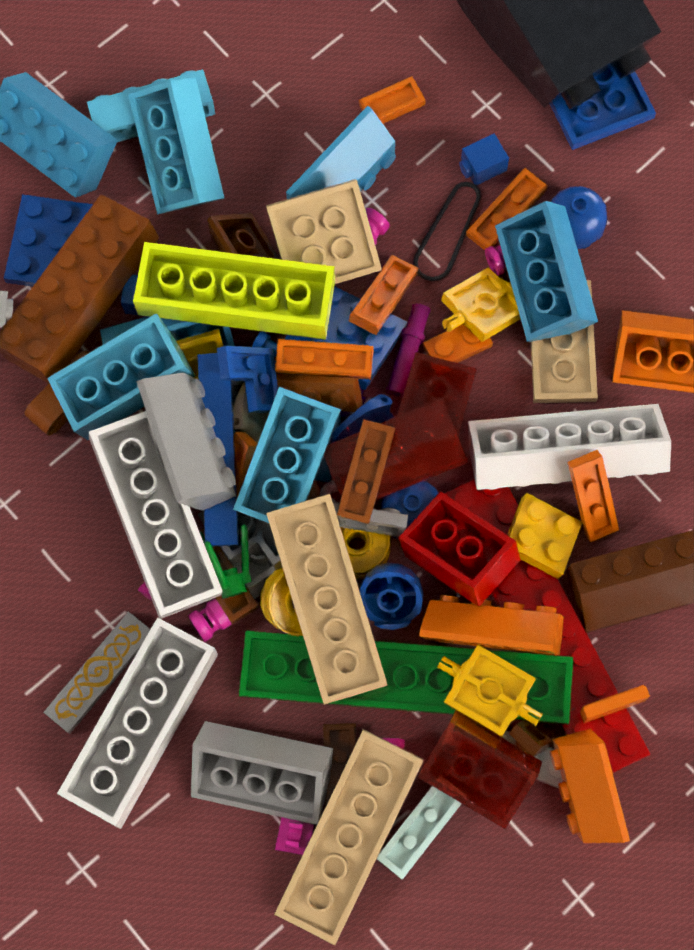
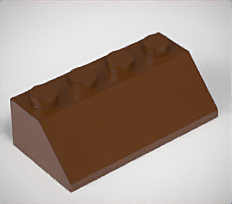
M694 530L570 564L566 573L586 633L694 603Z

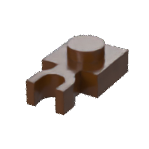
M524 720L516 724L509 735L515 739V744L521 751L534 757L548 748L557 732L554 729L552 731L545 729L541 722H538L537 726H535L531 722Z

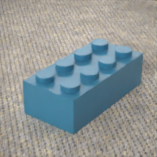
M27 72L3 79L0 87V141L75 198L96 190L118 140Z

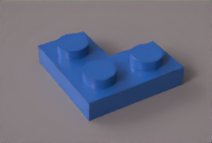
M223 346L217 348L221 380L245 381L249 413H270L278 391L273 348Z

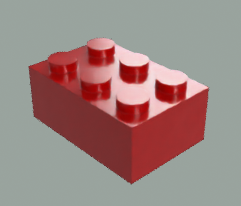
M441 491L398 537L405 557L478 607L521 560L516 540Z

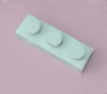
M438 778L379 853L377 860L403 880L465 799Z

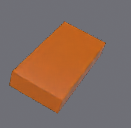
M413 76L359 99V106L362 111L369 106L383 124L426 104V100Z
M641 685L587 704L582 707L580 715L583 723L645 702L650 695L646 685Z

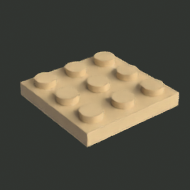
M356 179L266 205L282 260L334 266L335 284L382 270Z

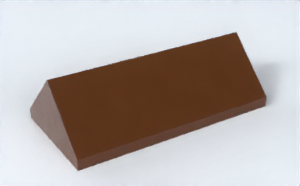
M252 213L215 215L207 219L211 238L220 252L280 259Z

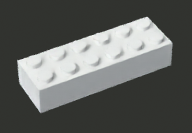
M659 404L468 421L469 453L477 490H493L513 486L525 487L546 483L558 484L572 481L567 462L595 450H598L603 456L607 478L670 472L671 438Z
M144 411L89 431V440L158 617L162 619L221 596L222 588L190 507L176 502L147 412Z
M157 617L57 794L121 829L218 656L216 649Z

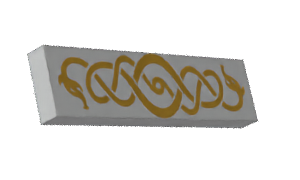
M127 612L43 713L67 733L71 734L136 656L150 629L130 612Z

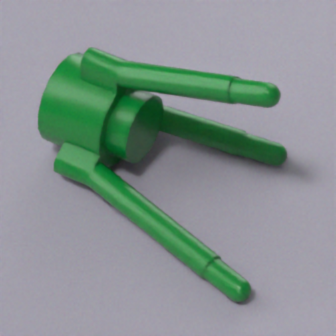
M247 525L241 526L242 573H238L237 567L223 571L209 541L205 542L204 534L199 531L222 588V599L246 593L245 584L252 582L249 573Z

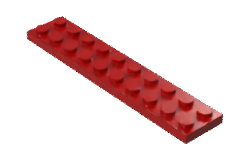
M475 479L444 493L506 535L519 506L509 487L477 490ZM520 560L491 594L497 606L504 608V602L523 604V610L536 611L537 606H548L556 608V614L564 616L560 656L573 657L569 725L559 724L564 735L591 729L605 742L612 773L649 756L650 752L627 708L583 723L580 715L583 706L618 694L558 579Z

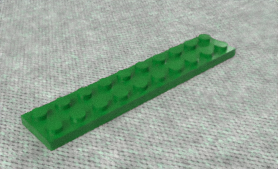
M246 631L239 696L243 698L324 704L304 637L291 634ZM375 641L388 685L327 704L465 716L444 703L453 687L454 677L437 667L440 662L443 663L441 661L443 656L461 666L471 657L475 649ZM488 650L536 678L527 694L526 704L543 713L541 719H538L539 722L569 725L573 657ZM518 716L515 720L524 721L526 719Z

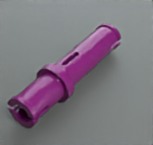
M412 304L406 328H403L401 331V345L385 390L393 396H405L419 345L424 342L425 335L423 332L431 309L425 305Z

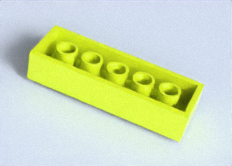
M144 242L133 302L137 314L141 316L151 317L157 313L160 318L326 340L335 286L334 266Z

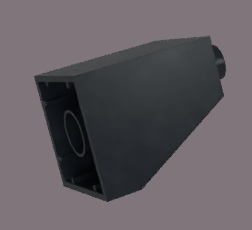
M457 0L467 18L488 46L544 108L563 97L570 110L584 103L602 90L594 77L613 67L620 80L632 74L652 60L645 46L662 32L643 0Z

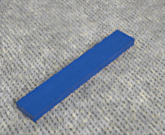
M217 353L197 354L198 379L205 390V397H202L205 408L210 409L214 416L216 424L213 426L216 438L218 437L224 445L226 455L223 458L226 467L231 469L236 480L232 381L221 380ZM236 485L233 486L236 493L235 497L204 510L205 542L209 541L212 547L239 545L238 511L233 510L237 500Z

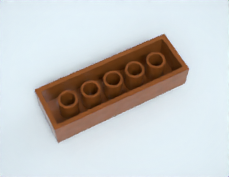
M100 194L12 314V319H9L1 329L0 353L2 356L50 384L47 378L68 366L122 291L129 278L140 266L144 242L156 243L159 236L151 221Z

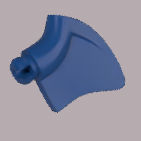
M381 394L370 399L336 428L329 442L332 445L357 444L363 419L395 427L396 419L390 412L391 398Z

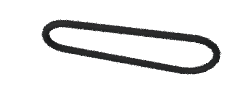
M461 182L453 188L418 248L413 260V265L418 267V258L457 190L464 186L473 188L477 197L447 269L443 274L435 277L426 276L418 269V276L424 280L439 281L445 278L451 271L466 236V231L469 229L480 203L481 192L475 184Z

